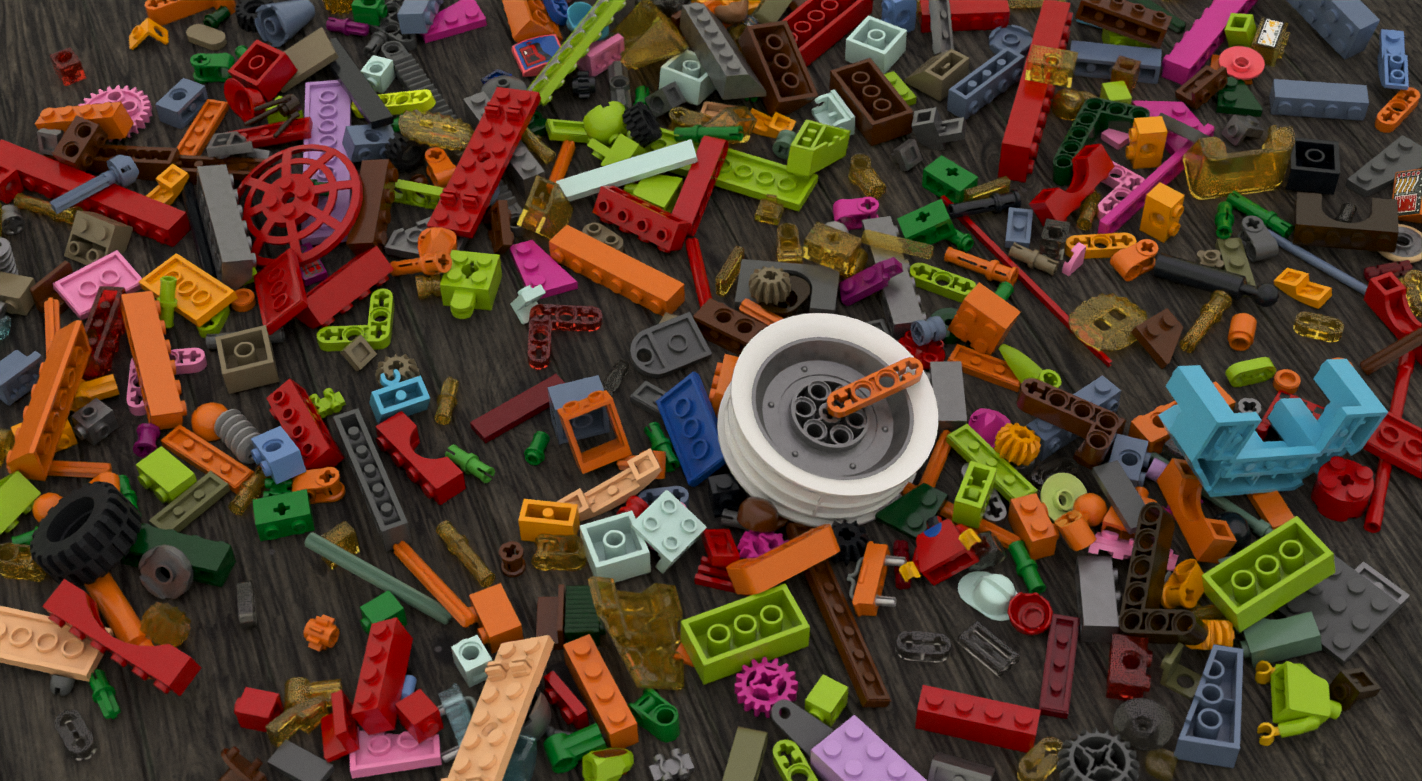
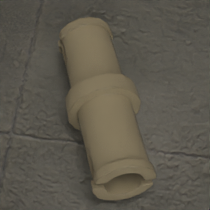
M1016 242L1013 243L1008 254L1009 257L1026 263L1027 267L1031 269L1035 267L1052 276L1056 273L1060 263L1040 254V251L1037 249L1033 251Z

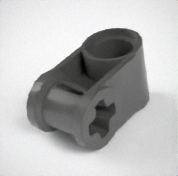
M1257 216L1244 217L1241 224L1242 231L1238 233L1237 238L1241 237L1248 259L1251 262H1257L1276 257L1279 251L1277 241L1268 231L1264 222Z

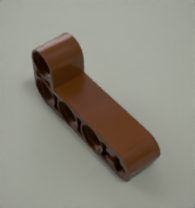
M1035 378L1025 379L1021 384L1016 401L1020 410L1085 438L1081 457L1086 463L1098 465L1104 461L1120 425V419L1117 414Z

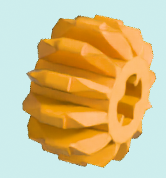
M1006 423L995 437L994 450L1000 453V458H1005L1009 463L1013 462L1017 466L1021 464L1028 466L1037 458L1040 452L1041 438L1035 435L1034 430H1029L1026 426H1020L1018 423L1014 425Z
M1200 619L1208 627L1207 638L1198 645H1185L1190 649L1212 650L1214 644L1233 647V639H1235L1233 623L1229 620Z

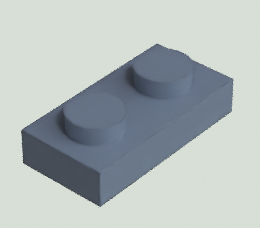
M1009 207L1005 248H1011L1013 243L1016 242L1029 249L1033 210Z

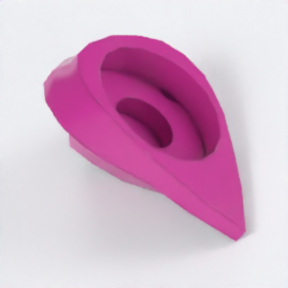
M981 408L971 415L968 425L991 447L995 448L994 442L998 431L1006 423H1010V420L998 411Z

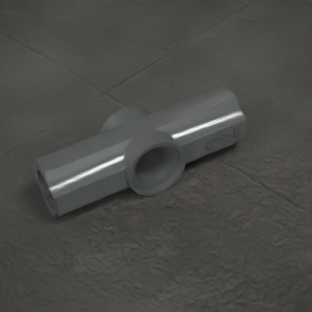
M613 61L608 66L611 101L622 103L625 109H628L632 106L627 64L622 63V61Z

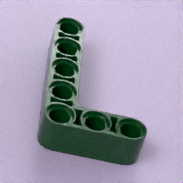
M1101 98L1087 99L1053 158V182L1062 186L1071 184L1073 178L1072 159L1085 145H1093L1100 130L1105 131L1110 128L1129 134V129L1133 127L1134 118L1150 117L1149 110L1141 106Z

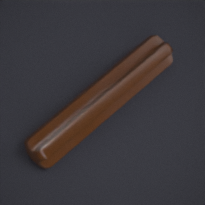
M1422 327L1361 361L1360 367L1366 375H1370L1422 345Z

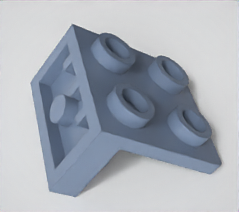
M15 350L0 361V400L10 406L32 390V386L37 384L39 379L40 365L44 362L41 354L34 351L29 356H25L20 351Z

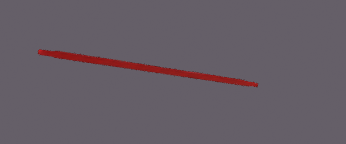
M945 195L940 197L948 208V205L952 202ZM968 216L957 218L1003 265L1010 268H1019ZM1019 268L1017 279L1107 367L1112 366L1110 364L1112 360Z

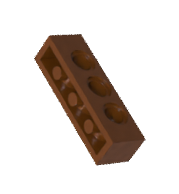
M712 298L693 316L704 339L740 356L749 341L768 326Z

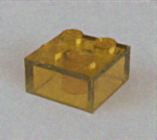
M346 521L321 535V537L353 555L360 552L356 532ZM321 556L322 560L332 570L339 566L334 562Z

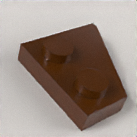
M497 200L483 216L482 221L483 224L490 225L491 230H488L487 234L492 242L494 253L504 254L514 242V234L510 229L511 210L508 209L507 200Z

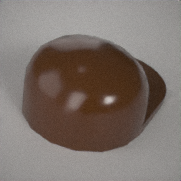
M761 497L745 499L740 504L737 513V521L740 525L760 533L775 531L785 526L788 522V519L778 515L777 508L772 502Z

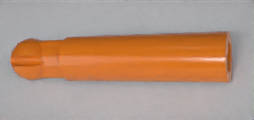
M109 571L104 577L97 578L94 583L84 584L117 639L139 646H154L151 636Z

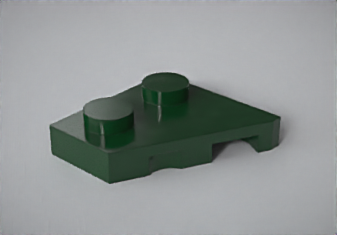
M923 483L877 512L875 518L884 525L916 540L918 534L928 530L926 521L930 517L940 514L949 499L948 494Z

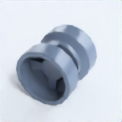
M933 316L929 317L926 321L923 319L914 321L911 324V335L914 342L922 346L929 344L930 341L937 342L943 340L946 336V327L941 317Z

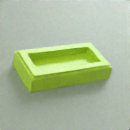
M556 119L546 120L545 127L549 140H569L587 143L589 137L583 128L584 122Z

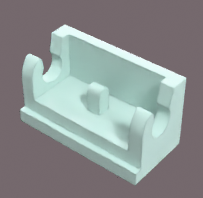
M835 89L814 99L816 104L824 102L821 106L812 109V115L818 123L850 130V135L854 134L855 116Z

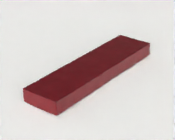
M554 374L471 421V429L486 444L549 408L547 387L564 384L565 382L557 374Z
M1053 614L1038 709L1041 710L1040 715L1063 719L1068 718L1080 618Z

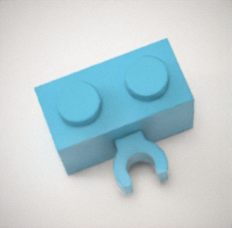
M397 369L393 370V377L395 379L392 381L387 380L384 373L381 374L380 383L384 388L372 391L369 402L378 425L400 411L410 416L428 409L430 396L421 375L400 382L401 375Z

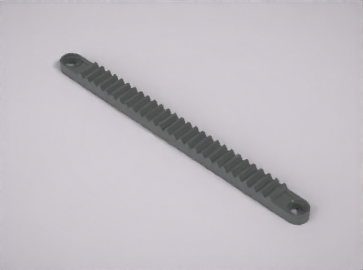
M398 41L384 43L381 47L383 58L393 60L395 76L405 91L426 89L432 92L436 104L432 109L423 112L422 115L427 114V122L458 164L471 139V135L469 136L468 131H465L460 120H457L452 109L442 99L434 84H431L426 73L424 74L423 69H420L415 58L413 59L412 54L408 53L403 44ZM501 179L499 182L500 193L498 198L488 208L490 209L497 200H507L508 209L511 210L510 229L514 237L523 236L529 229L528 218L517 203L515 196H512V192L508 190L507 185H504ZM514 222L522 223V225L517 227L511 226Z

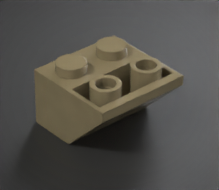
M949 49L931 57L905 78V83L942 101L948 96L949 89L968 75L970 58L953 49Z
M77 210L64 256L84 265H89L116 250L122 255L127 250L133 227L96 212Z

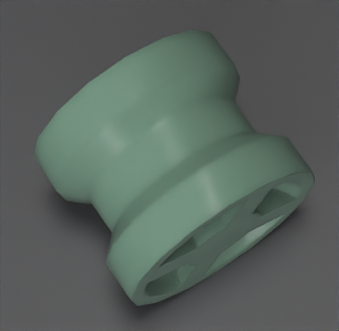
M791 130L780 131L773 144L772 150L774 154L781 159H788L790 146L797 134Z

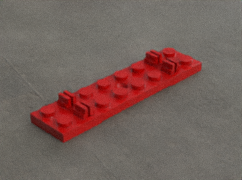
M503 87L496 88L490 102H487V106L484 108L485 112L446 188H443V193L440 194L441 198L426 225L427 228H445L453 231L456 236L473 238L519 141L541 100L539 92Z

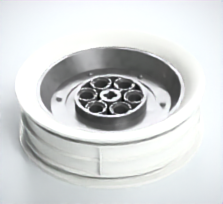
M809 313L779 320L761 330L745 346L735 365L732 380L723 395L718 412L717 431L725 462L735 479L750 496L761 497L772 502L777 508L778 515L788 520L812 527L824 524H831L832 527L834 521L842 524L844 519L850 524L857 521L858 525L876 519L875 515L877 512L902 497L900 493L908 482L913 483L917 471L924 464L934 446L938 430V407L927 375L923 370L922 378L916 384L850 415L835 418L828 413L826 408L827 398L830 393L902 359L913 357L912 354L882 330L847 316L829 313ZM906 367L905 373L910 372L912 375H915L916 369L911 370L909 367ZM885 376L879 380V383L883 387L888 388L894 385V380ZM861 387L855 391V394L859 398L865 399L870 396V391ZM835 400L834 406H839L841 409L844 402L840 403L838 400Z

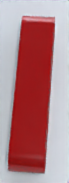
M704 135L696 152L698 162L691 165L672 211L673 215L690 222L687 232L689 236H694L727 156L728 140Z

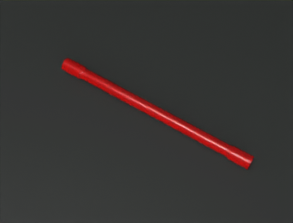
M1412 350L1399 357L1397 377L1389 410L1390 413L1400 418L1403 415L1410 376L1413 372L1416 353ZM1379 458L1374 488L1364 522V529L1371 533H1377L1381 530L1384 504L1392 464L1382 458Z

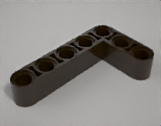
M1156 502L1145 504L1139 513L1120 611L1119 626L1121 630L1140 643L1178 644L1180 642L1184 645H1198L1204 642L1208 635V627L1202 620L1188 610L1159 609L1175 519Z

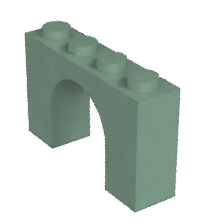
M1231 556L1218 559L1219 564L1227 560ZM1312 611L1277 620L1263 618L1240 633L1234 627L1236 634H1242L1243 641H1240V646L1243 649L1244 658L1250 657L1253 668L1260 661L1274 663L1322 650L1321 635Z

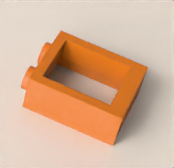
M607 390L592 392L587 398L580 401L567 402L563 405V408L557 410L576 465L582 474L632 455L613 398ZM605 406L616 439L581 453L569 420Z

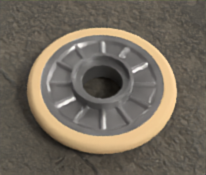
M1398 224L1399 233L1397 241L1404 242L1407 246L1396 244L1395 253L1379 252L1385 258L1397 263L1402 260H1409L1410 263L1422 260V233L1413 227Z

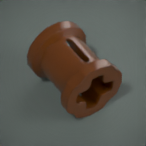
M509 541L502 544L499 548V556L502 559L501 570L505 576L518 577L526 569L525 560L522 558L524 549L520 543Z

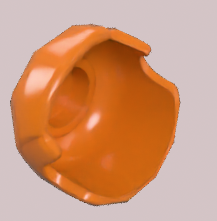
M214 402L197 407L191 417L193 433L205 441L219 440L220 438L214 431V424L217 418L228 409L223 404Z

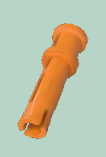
M948 247L944 256V261L985 275V278L991 282L993 280L1001 283L1009 282L1014 286L1018 278L1019 268L1007 267L1000 264L998 260L987 261L972 254L956 250L953 247ZM961 258L977 263V265L965 262Z
M438 251L435 254L424 253L420 258L392 261L390 265L394 270L390 274L392 276L422 272L425 275H432L436 271L447 273L452 267V259L446 251Z

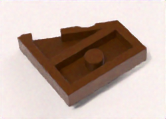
M1166 308L1136 326L1131 333L1160 368L1164 369L1171 361L1183 326L1170 310Z

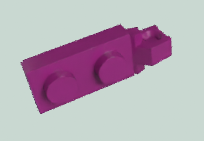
M895 257L878 262L840 282L842 303L850 306L887 287L890 278L903 272L902 263Z

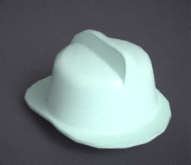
M975 571L963 576L958 583L960 598L968 605L992 620H1010L1007 612L1009 601L1017 592L1009 578L1001 574Z

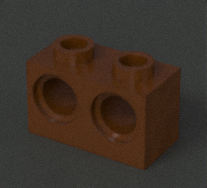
M76 115L52 152V155L59 162L86 172L88 167L92 165L100 148L104 146L108 135L99 124Z

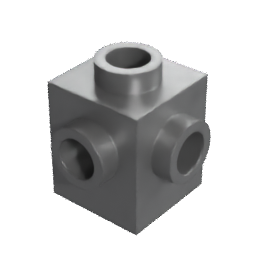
M98 398L93 399L71 415L75 425L73 427L75 434L81 440L86 439L93 445L106 438L119 427L113 410Z

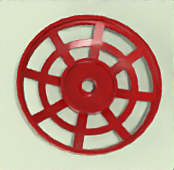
M317 144L298 145L273 154L252 169L237 188L239 203L248 186L252 187L245 200L242 221L246 220L248 230L256 237L251 253H255L257 266L265 268L275 260L258 256L264 242L273 245L290 244V248L297 253L300 267L315 262L327 255L341 243L352 229L360 213L363 200V185L354 164L340 151ZM308 151L326 152L317 160L310 158L292 159V154ZM336 156L346 166L351 180L336 181L334 174L325 164ZM282 159V162H281V163H279V164L273 166L272 168H270L269 170H267L264 174H262V175L259 177V179H256V178H255L258 174H260V173H261L264 169H266L268 166H270L271 164L275 163L276 161ZM291 165H310L303 174H291ZM282 169L281 178L272 184L264 182L271 174ZM318 170H321L325 174L328 183L314 185L310 178ZM257 189L265 192L262 203L251 207L252 199ZM352 189L349 208L345 217L340 222L330 216L336 204L338 190ZM329 192L328 201L322 211L317 208L319 194ZM295 197L291 203H286L288 199ZM263 212L267 220L259 231L254 226L251 217ZM310 216L316 218L308 227L299 232L297 231V225L306 221ZM323 223L335 230L322 243L302 253L299 240L314 233ZM275 225L287 228L288 235L276 237L269 236V233Z

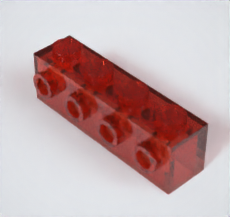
M100 286L84 326L92 349L82 379L85 381L107 376V373L112 369L113 356L118 352L121 334H124L126 330L121 313V294H126L124 287Z

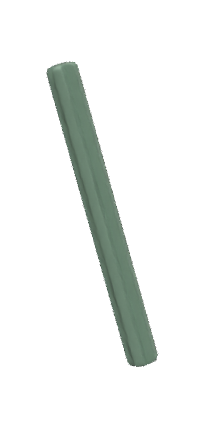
M311 532L307 536L304 544L310 550L385 592L389 590L394 597L444 625H447L453 616L441 603L316 533Z

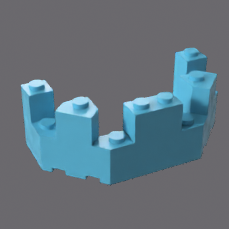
M1328 359L1320 366V370L1313 378L1330 400V403L1326 405L1324 412L1318 420L1301 398L1280 399L1267 417L1271 427L1282 441L1263 442L1255 431L1262 421L1256 412L1234 413L1200 365L1178 366L1174 370L1166 384V388L1178 405L1170 407L1158 416L1210 497L1297 489L1303 485L1302 479L1312 473L1318 475L1321 466L1330 461L1331 457H1341L1346 453L1352 456L1359 452L1388 414V411L1347 359Z

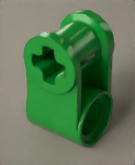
M229 53L195 54L190 58L191 65L195 71L193 78L198 83L225 82L227 79L232 78L228 70L235 64V59Z
M645 688L643 695L636 702L628 704L637 725L642 726L659 741L672 742L680 735L678 710L652 688Z

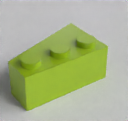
M805 120L790 146L786 171L792 172L795 176L809 177L846 156L851 131Z

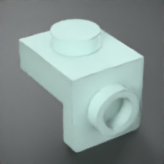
M541 284L534 288L528 285L517 292L519 296L510 304L520 322L525 325L543 315V311L537 301L546 292Z

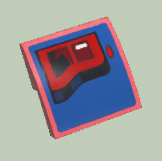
M550 34L519 42L512 46L511 51L523 77L538 76L561 45L556 34Z

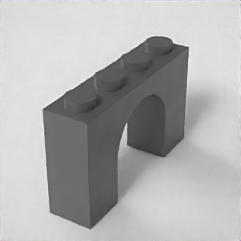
M742 259L735 296L736 311L740 312L739 307L745 298L757 303L755 298H751L750 287H748L750 275L754 273V270L762 269L763 266L767 268L774 266L775 269L783 268V271L789 273V276H797L808 282L810 286L809 298L811 300L810 313L836 314L840 267Z

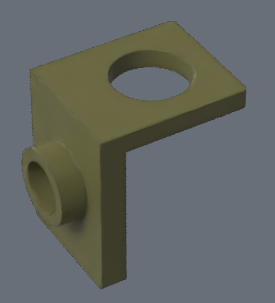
M1179 642L1171 654L1167 653L1160 665V668L1163 669L1160 684L1192 700L1202 676L1179 664L1184 644ZM1187 676L1193 680L1194 685L1191 688H1183L1177 683V678Z

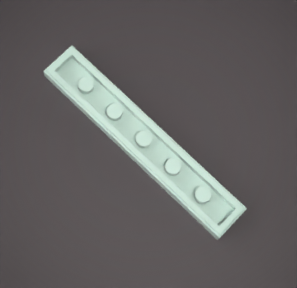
M692 139L558 180L556 184L560 200L564 204L599 193L601 186L614 185L619 187L696 163L698 159Z

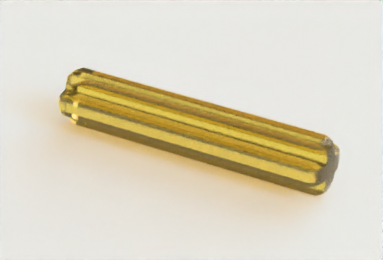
M868 229L862 235L863 244L925 259H931L934 253V246Z

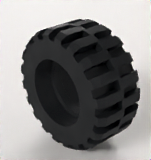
M96 481L93 484L87 483L82 488H76L71 491L70 495L64 496L54 508L52 507L47 512V516L41 519L38 529L32 535L33 540L30 541L32 559L59 585L64 579L78 588L83 587L84 584L94 583L97 578L104 577L111 568H115L120 563L119 561L124 556H127L130 552V547L138 539L137 534L141 531V516L138 509L113 484L108 482Z

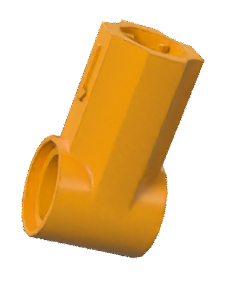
M114 374L90 381L81 379L71 411L77 412L95 398L103 400L120 395Z

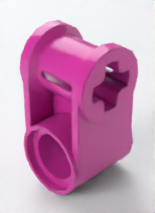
M873 197L840 199L832 207L834 221L843 223L848 230L862 229V220L868 219V216H870V219L879 218L877 215L879 203Z

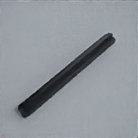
M188 181L181 192L200 267L203 271L217 279L193 183Z

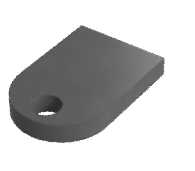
M688 312L639 332L631 343L629 356L633 367L640 374L650 378H662L710 359L712 352L694 318ZM639 353H647L651 360L641 362L637 355Z

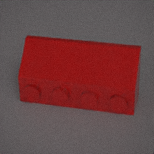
M378 246L370 248L355 256L307 292L306 296L309 306L295 317L312 329L318 326L322 328L327 327L335 321L333 317L338 312L343 314L353 307L352 301L356 298L360 301L371 293L369 288L375 284L378 287L389 279L387 275L394 269Z

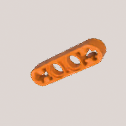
M908 357L830 393L827 398V411L835 418H842L919 382L922 378L923 365L918 359ZM906 367H909L911 370L916 369L915 375H912L910 372L905 373ZM887 376L894 380V385L888 388L883 387L879 380ZM863 387L870 391V396L862 399L855 394V391ZM834 401L844 402L843 408L840 409L839 406H834Z

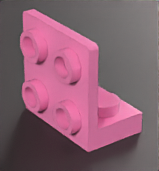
M617 33L606 41L599 40L591 43L588 47L590 49L589 52L580 58L576 64L579 70L588 71L589 76H597L608 69V66L613 61H621L625 58L624 37Z

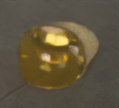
M1064 88L1059 90L1053 97L1052 111L1059 118L1075 120L1084 102L1089 98L1098 97L1087 91Z

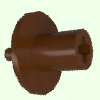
M235 746L231 749L224 748L221 751V757L229 768L218 781H268L266 775L259 770L263 764L260 759L256 758L251 763L239 754L240 750Z

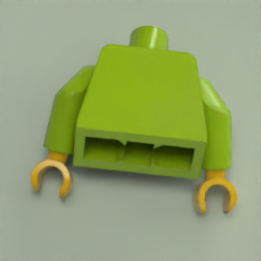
M1267 661L1257 663L1255 681L1259 684H1266L1271 680L1273 722L1278 724L1277 727H1274L1272 724L1264 722L1258 726L1257 734H1269L1259 738L1261 745H1271L1274 741V736L1281 735L1282 738L1314 731L1327 719L1335 720L1340 716L1342 706L1339 702L1330 700L1328 682L1313 674L1305 665L1286 661L1284 664H1276L1275 667H1272Z

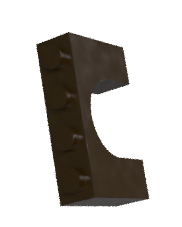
M1297 192L1294 209L1293 244L1395 253L1399 233L1397 200L1372 198L1368 219L1356 223H1345L1333 220L1322 211V194Z

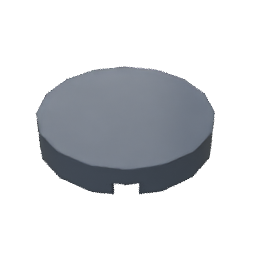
M1008 25L1007 28H1002V26L995 28L989 36L988 43L989 48L994 54L1009 47L1026 56L1033 38H1031L1030 32L1023 27Z

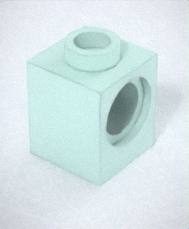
M375 55L370 58L361 70V73L374 91L384 93L396 78L393 60Z
M478 635L469 639H463L451 647L454 663L469 688L487 680L488 675L484 671L487 668V663L491 662L492 658Z

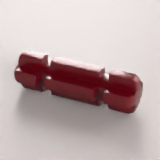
M1409 260L1398 261V264L1397 262L1377 265V268L1370 266L1364 268L1363 277L1369 282L1371 278L1388 272H1392L1396 277L1399 274L1401 276L1411 273L1413 266Z
M906 540L894 541V556L906 557V563L910 562L908 542ZM894 566L896 588L899 590L909 589L911 587V578L905 583L899 572L901 566Z

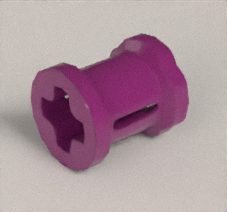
M142 423L137 427L138 439L133 445V452L139 457L145 458L157 449L156 440L160 437L161 432L160 428L152 423Z

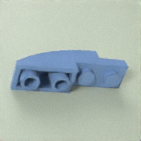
M1381 29L1379 34V54L1377 57L1380 82L1384 88L1408 90V58L1405 55L1404 31Z

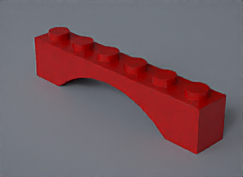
M65 579L42 606L51 614L48 617L51 622L60 628H63L64 625L69 626L70 630L68 632L81 641L88 638L91 640L89 645L101 654H104L106 651L112 654L110 658L120 666L125 668L129 664L134 667L132 672L142 680L146 681L150 677L155 681L153 686L166 695L172 691L176 695L181 696L201 669L190 656L171 644L139 646L125 643L112 637L104 628L99 616L97 603L85 591Z

